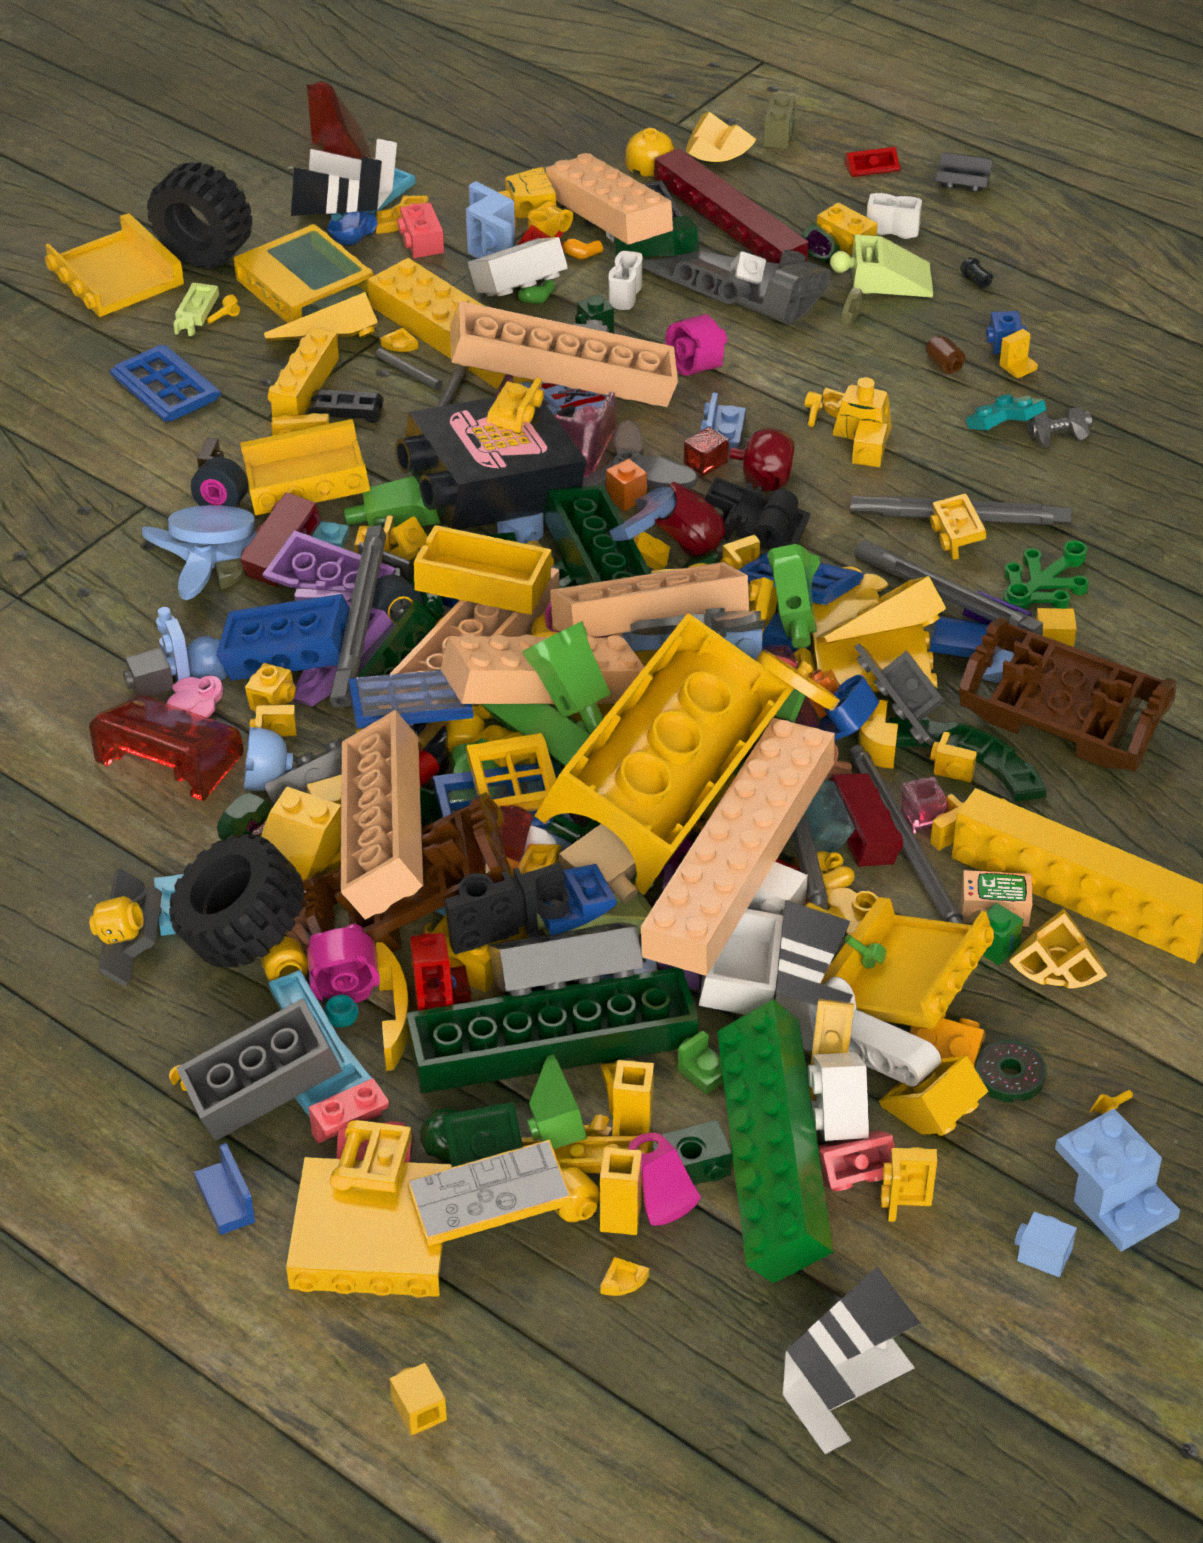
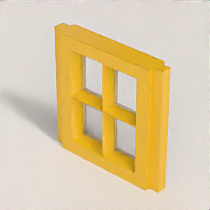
M543 733L466 746L467 758L477 796L484 792H487L490 796L487 783L512 780L515 796L493 799L503 811V816L538 810L556 781ZM535 752L540 768L516 772L512 756ZM506 758L509 769L508 774L485 777L482 761ZM541 774L546 790L522 794L518 778Z

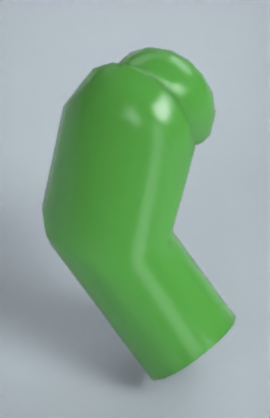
M544 280L540 286L522 288L518 292V298L523 303L541 304L553 292L555 284L552 280Z

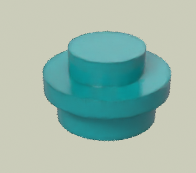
M347 995L333 996L324 1007V1012L333 1027L343 1028L350 1026L359 1016L357 1004Z

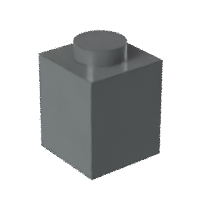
M162 648L125 658L127 671H123L124 681L127 689L133 688L138 700L173 690L171 667Z

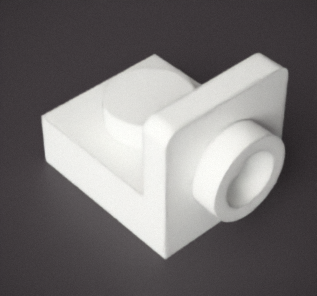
M741 251L731 263L729 271L735 273L736 278L758 285L762 281L766 259Z

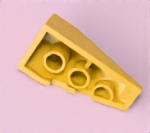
M364 292L267 331L264 335L267 342L301 340L302 337L306 336L310 328L313 327L337 332V337H350L359 334V337L362 338L374 333V328L378 326V322Z
M929 576L911 579L878 598V602L857 612L858 617H850L816 637L818 643H824L921 623L925 627L940 619L938 613L945 610L946 607Z

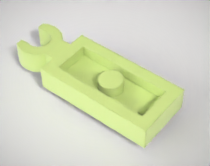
M192 283L175 313L176 320L173 323L175 334H179L182 329H187L188 336H193L195 325H203L219 296L218 286Z

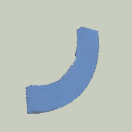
M661 487L636 499L635 503L641 511L610 531L613 540H629L653 526L655 519L666 517L676 507V493L670 487Z

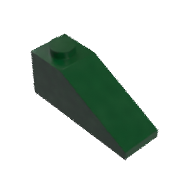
M687 215L672 218V231L629 245L613 236L614 254L617 256L621 251L641 253L642 256H676L699 251L698 226Z

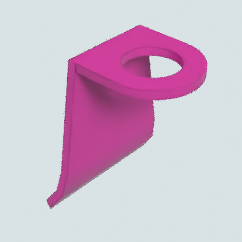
M645 1133L634 1138L629 1144L628 1149L637 1150L639 1145L647 1141H654L658 1144L657 1149L653 1152L642 1153V1187L645 1211L650 1225H665L680 1219L691 1211L701 1199V1195L692 1183L676 1149L662 1135L658 1133Z

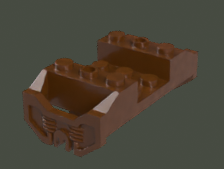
M999 617L991 622L986 629L987 636L983 635L982 644L976 647V652L972 653L959 687L960 706L970 709L988 723L1016 734L1019 733L1023 724L1026 723L1076 743V757L1099 766L1128 769L1136 772L1162 716L1169 711L1175 700L1176 681L1169 678L1161 680L1009 624V620L1003 617ZM1002 649L1013 652L1012 660L1010 662L1006 660L1003 662V677L991 699L988 700L976 695L984 673L993 664L995 654ZM1142 700L1148 702L1146 709H1143L1138 719L1128 752L1118 749L1117 746Z
M484 792L475 797L470 802L471 805L421 828L423 886L414 895L398 900L383 913H376L366 920L341 892V867L324 875L320 871L312 874L303 881V887L306 891L304 898L309 901L305 905V919L312 935L335 929L333 906L339 902L348 911L350 925L361 926L363 932L373 939L375 946L376 942H383L391 952L401 949L399 928L444 907V899L459 895V883L464 877L480 873L490 877L493 883L503 881L502 872L507 871L509 877L513 876L512 869L504 853L500 827L504 824L503 811L489 794ZM484 859L490 870V872L486 873Z

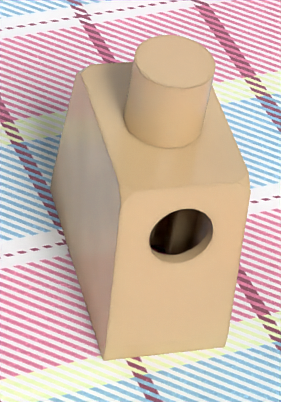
M600 824L559 853L558 863H560L563 870L597 864L610 889L623 904L629 902L637 895L638 889L630 881L636 872L634 859L623 841L603 824Z

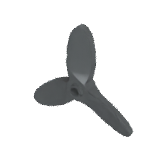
M625 420L618 424L614 433L615 458L602 469L585 476L582 487L606 486V470L628 458L647 472L648 487H669L670 483L674 481L686 488H692L697 484V476L693 469L684 464L662 457L643 456L644 448L640 429L634 422Z
M725 608L706 609V614H691L722 637H727L726 632L766 628L765 619H761V611L725 612ZM686 615L634 622L630 624L631 633L638 635H668L674 631Z

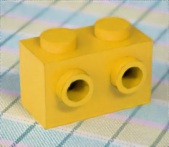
M840 203L834 204L817 215V224H820L837 238L840 250L849 255H852L855 235L877 236V222Z

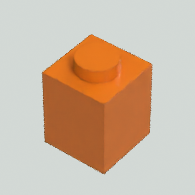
M629 458L606 470V490L613 503L623 511H626L636 506V499L647 494V472Z

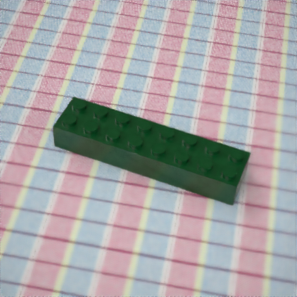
M678 967L634 974L633 976L604 979L589 984L568 985L554 990L533 991L526 995H509L406 1013L408 1040L420 1094L541 1073L547 1056L552 1054L555 1055L560 1068L567 1069L677 1050L685 1039L698 1034L699 1023L684 971Z

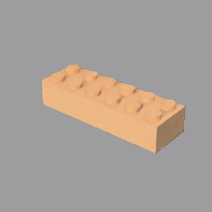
M583 153L575 159L559 160L555 165L546 167V175L556 193L557 202L628 245L673 230L671 200L653 191L646 185L639 183L632 177L625 175L618 169L611 167L604 161L597 159L592 154Z
M724 562L550 590L553 627L561 632L583 621L587 636L593 638L601 636L605 638L609 636L622 637L624 632L631 631L630 624L634 622L686 615L687 613L706 614V609L725 608V612L749 611L748 576Z
M471 634L448 636L441 671L462 704H555L537 672L521 652L549 637H534L532 635L506 637L499 634L492 636H474ZM587 636L590 648L611 695L596 703L616 704L643 670L644 665L624 638L619 636H609L608 638Z

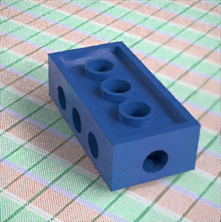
M343 594L230 611L216 655L231 681L249 679L258 671L263 663L291 670V672L335 666L338 664L350 608Z

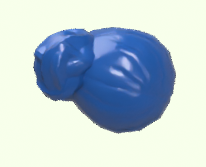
M349 212L340 221L336 222L331 219L327 231L328 235L337 243L351 246L360 242L364 236L373 235L378 221L372 213Z

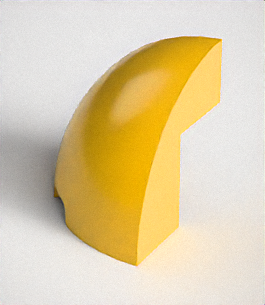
M707 112L702 114L687 143L686 153L703 161H727L747 151L756 141V138L739 126H729L712 113Z
M1065 909L1029 936L1009 959L1019 972L1042 985L1050 984L1066 988H1078L1095 983L1107 976L1106 970L1095 951Z

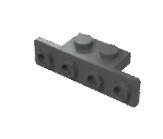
M858 643L855 649L860 654L856 658L859 664L867 673L871 670L878 678L874 681V684L885 697L888 694L891 695L895 701L892 708L902 720L909 719L913 725L909 730L920 744L926 742L933 747L936 740L921 720L946 700L909 652L905 651L882 670L870 652Z
M341 737L325 744L324 748L326 751L316 756L309 752L295 759L297 765L292 767V771L266 783L265 789L273 805H275L286 787L307 793L306 784L342 775Z
M119 868L114 872L110 899L125 896L138 903L142 909L144 925L139 930L137 937L132 940L115 944L103 942L98 970L113 981L125 986L130 982L133 958L145 949H150L158 938L157 925L162 911L160 907L162 891L152 885L144 891L145 884L141 880Z

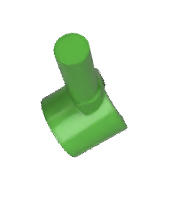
M851 935L845 937V942L863 956L862 964L864 967L873 968L876 961L880 964L884 962L887 950L882 945L872 943L867 947Z

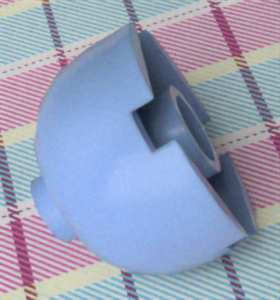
M250 727L245 763L244 790L266 791V783L280 777L285 772L292 771L293 753H287L286 742L281 735L272 730Z

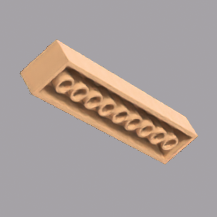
M777 718L771 720L641 925L643 958L705 976L708 975L772 865L777 860L834 764L835 733L792 723L787 720Z

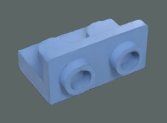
M712 392L711 402L705 403L704 419L707 420L702 419L701 437H706L705 448L730 451L731 447L740 449L746 408L731 405L720 406L718 405V393Z

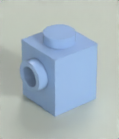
M543 513L497 522L498 534L514 532L517 542L523 544L532 540L538 541L544 536Z
M1034 1211L1028 1225L1022 1223L1017 1232L1014 1243L1020 1246L1017 1261L1060 1278L1073 1250L1077 1228L1063 1223L1055 1217L1045 1216Z

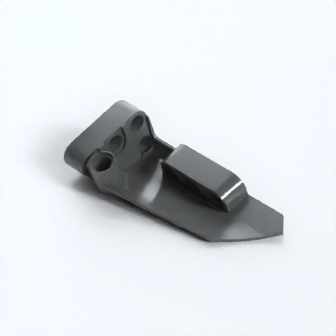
M784 250L782 252L780 264L765 263L762 281L758 285L736 278L735 273L729 271L735 257L695 251L665 259L652 260L642 258V268L721 302L727 304L736 303L785 325L792 324L803 317L821 297L831 279V271L810 261L805 262L806 256L792 250Z

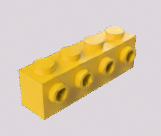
M311 327L306 336L301 338L296 352L291 354L287 366L280 371L278 380L274 386L272 385L269 388L268 401L271 402L272 417L304 415L311 404L312 393L321 389L339 360L337 332Z

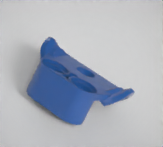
M863 675L852 676L840 685L834 693L840 699V702L834 711L824 707L827 715L817 728L835 733V740H838L856 732L864 725L878 706L879 700ZM804 724V726L814 728L812 724Z

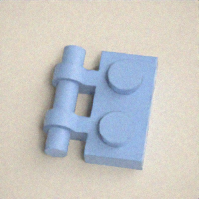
M161 607L158 609L159 617L156 619L157 629L161 632L162 636L159 640L160 648H162L171 667L172 676L175 675L176 680L179 681L190 677L185 637L178 620L171 615L170 609L168 607Z

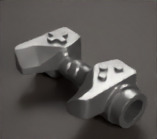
M1082 407L1069 409L1065 414V418L1050 420L1046 413L1038 414L1027 422L1028 435L1031 439H1036L1039 447L1048 448L1050 446L1051 431L1069 428L1078 442H1082L1090 434L1089 428L1092 426V416L1089 411H1083Z

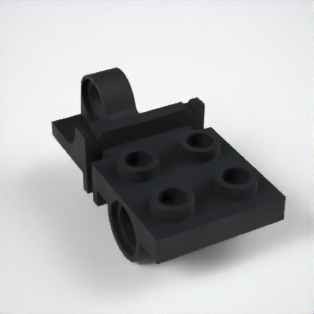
M714 478L705 500L713 507L721 509L724 513L719 514L723 519L726 531L723 539L729 540L733 530H736V537L743 539L755 535L760 540V546L770 550L798 544L811 513L797 508L798 499L791 491L777 489L768 497L761 494L762 487L760 486L757 487L756 491L751 489L753 484L750 482L744 488L724 479Z
M560 863L525 874H521L519 868H514L513 876L509 877L507 871L502 872L503 881L493 883L490 877L480 873L464 877L459 883V895L444 899L450 946L454 954L471 951L520 934L519 927L524 926L529 937L538 936L537 913L547 919H559L565 916L569 911V896L563 880V869ZM550 900L561 901V903L557 906H548L545 904L547 901Z

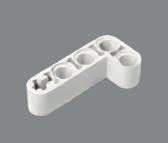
M835 976L824 984L825 986L853 995L850 1003L855 1004L849 1053L856 1052L867 1067L914 1087L940 1065V1053L930 1042L857 1010L853 990L845 980ZM807 1003L814 1033L817 1006Z

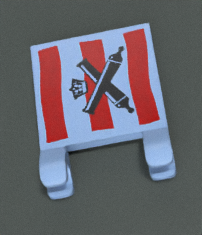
M525 381L520 384L530 388L533 383ZM542 382L541 390L545 391L543 398L550 404L547 406L556 418L559 417L557 411L570 405H574L575 410L582 409L586 412L610 405L611 403L606 394H597L577 388L572 389L553 383Z

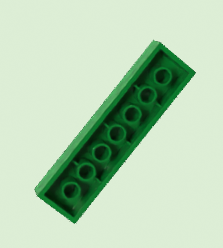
M773 999L718 1030L717 1034L745 1262L749 1268L774 1284L834 1253L800 1023L796 1016Z

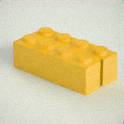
M434 525L425 541V545L422 546L414 560V584L416 591L529 615L533 614L551 579V549Z

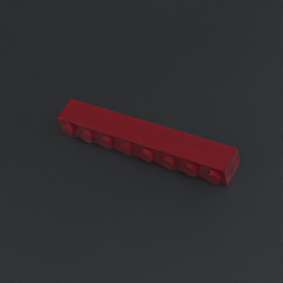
M678 148L655 158V181H663L667 190L726 232L753 254L766 259V262L780 264L782 252L784 250H792L806 256L805 262L807 261V240L683 150Z

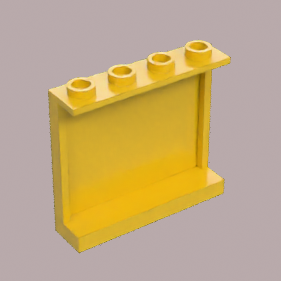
M130 213L120 216L122 230L59 254L49 243L45 244L47 253L45 263L48 269L54 271L63 284L66 283L71 288L73 294L79 296L84 301L86 307L92 309L99 317L184 284L181 261Z
M353 419L240 442L255 516L272 512L273 506L281 500L285 492L317 503L370 491L367 471L358 445Z
M834 600L827 605L813 602L817 632L810 633V651L816 670L821 669L824 673L832 669L839 685L852 676L861 674L873 692H880L874 684V681L878 679L872 670L867 673L856 659L860 654L855 649V646L860 643L870 652L882 670L905 651L909 652L937 689L936 673H931V670H933V653L927 652L930 645L929 631L923 630L925 627H923L922 623L818 643L816 637L850 617H858L857 612L878 602V600Z
M878 897L851 936L867 947L872 943L885 947L887 955L884 962L880 964L876 961L873 968H866L862 964L863 956L849 944L845 943L828 967L820 984L824 985L832 977H840L852 988L857 1010L881 1021L934 1029L940 1018L947 1012L948 1006L956 994L961 991L964 982L972 970L977 967L978 961L986 949L992 944L994 930L990 926L986 911H981L972 925L895 915L891 899Z
M305 1157L286 1265L289 1289H297L303 1292L317 1290L336 1291L341 1294L357 1292L374 1293L379 1296L396 1294L412 1295L418 1298L427 1296L439 1297V1274L443 1242L432 1246L427 1245L408 1189L407 1180L452 1168L451 1164L404 1162L396 1192L350 1187L348 1190H338L330 1184L332 1171L338 1167L340 1159ZM355 1160L353 1168L361 1169L363 1160Z

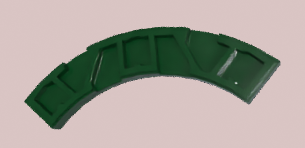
M900 717L889 718L888 723L898 724L896 748H932L928 743L920 744L909 730L913 725L908 718L902 720ZM925 717L921 720L937 742H940L945 731L950 733L949 745L976 751V762L999 778L1010 792L1014 802L1046 798L1047 789L1036 770L1029 762H1024L1015 754V749L1005 742L982 730L955 721H949V724L929 721L930 717Z

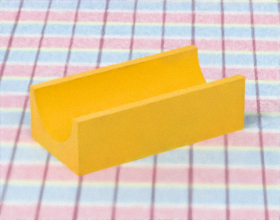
M687 613L561 771L536 812L535 817L546 824L550 818L556 815L573 813L594 819L609 828L623 841L630 851L637 869V879L634 886L645 895L764 733L794 688L694 616Z

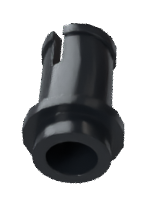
M969 257L961 264L962 275L970 277L982 289L990 286L992 283L990 279L994 277L980 265L978 259Z

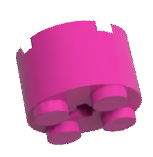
M708 314L683 319L668 326L665 335V345L674 346L676 370L679 374L683 376L693 375L722 366L727 334L724 329H719L716 322Z
M351 924L345 928L316 933L310 937L307 961L310 988L316 998L323 1001V997L330 999L336 995H347L355 1003H359L371 995V989L375 985L378 987L380 976L376 946L373 939L363 932L361 926Z

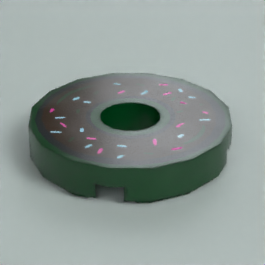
M1012 1040L990 1043L980 1051L976 1059L975 1070L988 1090L986 1094L1003 1102H1013L1014 1099L1022 1098L1023 1101L1030 1100L1041 1092L1045 1084L1046 1063L1038 1051L1025 1043ZM1005 1068H1013L1017 1070L1019 1074L1007 1075L1002 1070Z

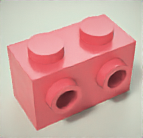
M431 202L400 207L401 218L397 219L399 234H403L405 248H410L413 258L444 253L443 230Z
M877 1130L869 1132V1138L838 1140L819 1145L818 1150L824 1186L832 1191H842L852 1188L853 1183L883 1180V1164L890 1163L892 1148H895L893 1135Z

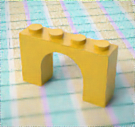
M617 1060L613 1087L612 1136H639L651 1133L653 1123L654 1063ZM604 1147L600 1173V1232L637 1235L643 1196L642 1151Z

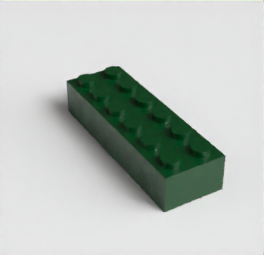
M604 485L548 490L544 520L577 585L652 574L633 538L622 541L613 540L610 531L623 524L624 521Z

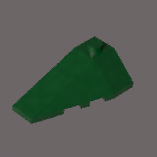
M417 599L408 605L362 655L357 678L389 675L435 627L437 621ZM378 692L363 693V697L378 696ZM379 706L366 707L365 710L377 711L379 710Z

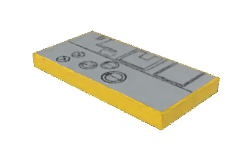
M550 1140L407 1180L408 1189L428 1246L572 1205V1196Z

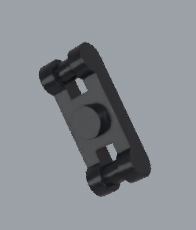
M316 390L312 393L308 415L312 413H328L331 417L364 418L369 423H376L380 420L384 398L381 394L375 392Z

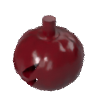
M762 428L751 436L745 450L731 447L729 458L743 461L745 479L748 483L753 484V488L757 489L760 486L762 487L761 491H775L786 486L793 463L795 442L787 432L778 428Z

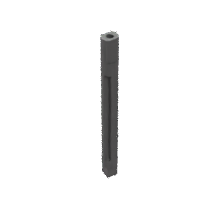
M851 496L850 513L930 519V516L933 515V502L944 499ZM970 501L981 522L1036 525H1070L1072 508L1042 504Z
M382 525L367 527L330 696V703L336 708L351 706L352 704L348 678H357L387 536Z
M868 540L862 541L854 549L855 558L906 581L929 576L940 597L992 622L999 617H1003L1009 620V624L1043 635V622L965 588Z

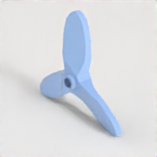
M142 527V536L146 540L177 554L186 561L178 581L179 597L183 600H189L203 590L211 576L212 569L215 568L216 562L240 558L243 549L249 546L257 533L254 532L245 539L230 543L198 544L178 540L172 537L169 531L163 529Z

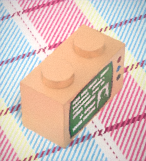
M964 870L961 888L963 923H974L981 911H987L995 903H998L1024 919L1023 926L1029 927L1032 910L1031 874Z

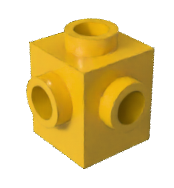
M267 663L262 664L258 671L250 677L248 684L245 686L249 707L253 711H256V706L287 705L288 702L293 700L296 693L291 670Z

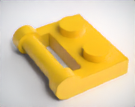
M359 1120L350 1121L345 1131L346 1143L339 1165L332 1171L330 1184L338 1190H348L350 1187L396 1192L412 1138L411 1127ZM365 1140H370L361 1169H354L353 1166L360 1144Z

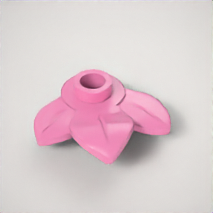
M205 676L200 679L196 677L183 678L172 685L175 694L168 699L165 711L167 715L188 712L192 724L197 726L209 718L215 711V704L220 701L223 695V684L216 676Z

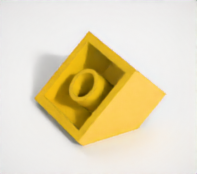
M968 1056L941 1059L940 1065L917 1086L912 1087L899 1082L878 1102L882 1108L919 1134H938L941 1136L952 1131L957 1125L956 1121L962 1115L975 1110L979 1106L978 1101L988 1090Z

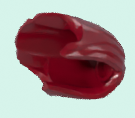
M674 481L671 482L669 487L676 493L677 497L674 513L666 520L655 519V524L677 540L688 556L705 555L717 548L725 536L726 531L723 519L715 508L701 496Z

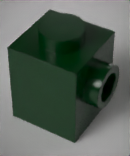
M601 294L577 302L576 324H586L587 320L602 321L603 325L608 327L609 333L614 334V307Z

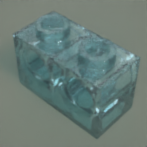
M824 780L806 809L816 852H838L854 832L855 827L834 782Z

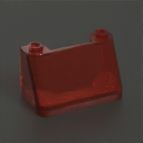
M316 82L307 85L310 132L313 144H317L318 140H322L323 152L359 160L362 159V156L371 158L361 127L334 88L326 82Z
M136 696L103 710L89 723L95 762L109 767L115 759L121 760L129 752L173 768L176 781L181 782L182 779H185L191 785V797L202 801L206 800L244 753L243 740L240 732L234 726L164 703L150 696Z

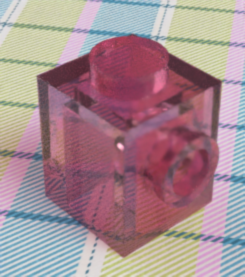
M934 776L903 783L901 811L913 833L931 829L933 820L948 810L946 795Z

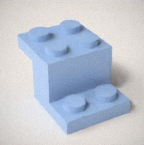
M477 181L470 184V206L466 208L468 253L476 258H481L515 246L514 200Z
M1114 1108L1056 1140L1055 1150L1078 1173L1074 1202L1121 1252L1179 1218L1180 1209L1156 1185L1162 1157Z

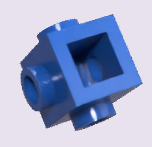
M1018 311L991 312L990 326L986 327V342L991 343L993 354H1001L1002 338L1022 329L1027 331L1026 325L1021 324Z

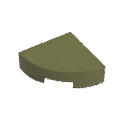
M853 287L843 308L841 324L850 326L860 314L862 289Z
M240 558L215 563V571L220 589L233 586L241 580L245 573Z

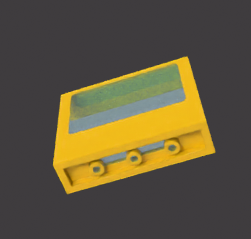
M315 224L234 257L236 279L286 323L302 318V307L355 284L369 295L368 279L375 276L370 268H367L356 256L350 254L341 244L334 241Z

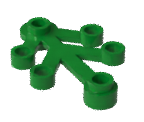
M1078 540L1066 542L1063 547L1062 557L1044 571H1041L1040 565L1041 552L1035 548L1026 549L1023 554V564L1028 567L1030 581L1026 584L1022 583L1023 567L1017 562L1007 563L1005 565L1004 577L1009 580L1010 585L1003 593V601L1022 609L1028 608L1032 603H1051L1056 609H1066L1070 602L1069 592L1065 590H1055L1054 592L1037 591L1039 589H1070L1076 595L1086 594L1089 580L1086 577L1077 575L1074 577L1055 578L1068 567H1079L1085 562L1087 555L1086 544Z

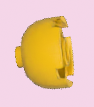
M654 128L642 130L634 134L626 145L625 165L631 172H633V169L640 171L641 176H654L655 158L675 150L674 144L668 135Z

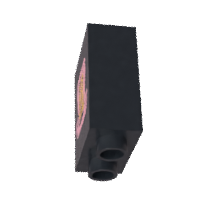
M497 397L409 412L405 437L397 439L395 444L398 466L404 474H413L419 483L420 495L424 506L428 510L436 509L448 528L466 529L545 513L548 490L582 487L587 459L544 401H542L540 407L535 406L532 421L530 423L526 422L520 433L486 422L488 412Z

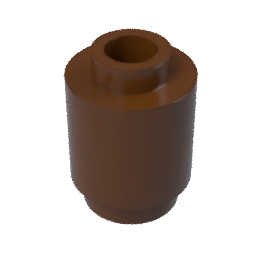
M935 336L928 342L926 346L928 358L945 374H953L963 367L965 353L947 337Z

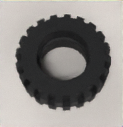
M197 162L183 163L174 168L151 191L147 203V210H149L147 215L148 221L152 222L151 230L153 234H157L158 241L174 256L179 257L180 261L185 264L191 263L193 267L209 269L225 264L246 243V240L250 237L252 216L249 215L251 207L245 201L246 195L244 192L236 187L237 183L233 179L230 180L225 176L226 173L221 170H214V166L208 164L202 166L201 163ZM190 206L201 212L210 226L202 222L194 214Z
M242 834L241 837L238 835L227 837V840L224 842L217 841L211 845L212 848L200 852L196 856L197 859L192 864L189 863L186 866L182 878L177 879L174 885L176 891L170 897L171 908H169V915L175 933L205 962H209L216 967L233 968L238 967L239 963L248 965L253 963L254 959L258 956L263 958L269 954V949L275 944L278 946L284 940L283 936L287 931L291 932L295 925L294 919L296 916H300L302 910V903L300 901L304 900L302 877L290 861L268 839L256 835Z

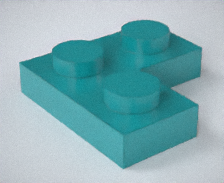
M1005 394L997 397L996 402L991 405L978 407L975 410L976 413L965 419L968 429L988 430L1007 419L1027 421L1044 412L1046 406L1044 399H1033L1031 396L1012 397V394Z

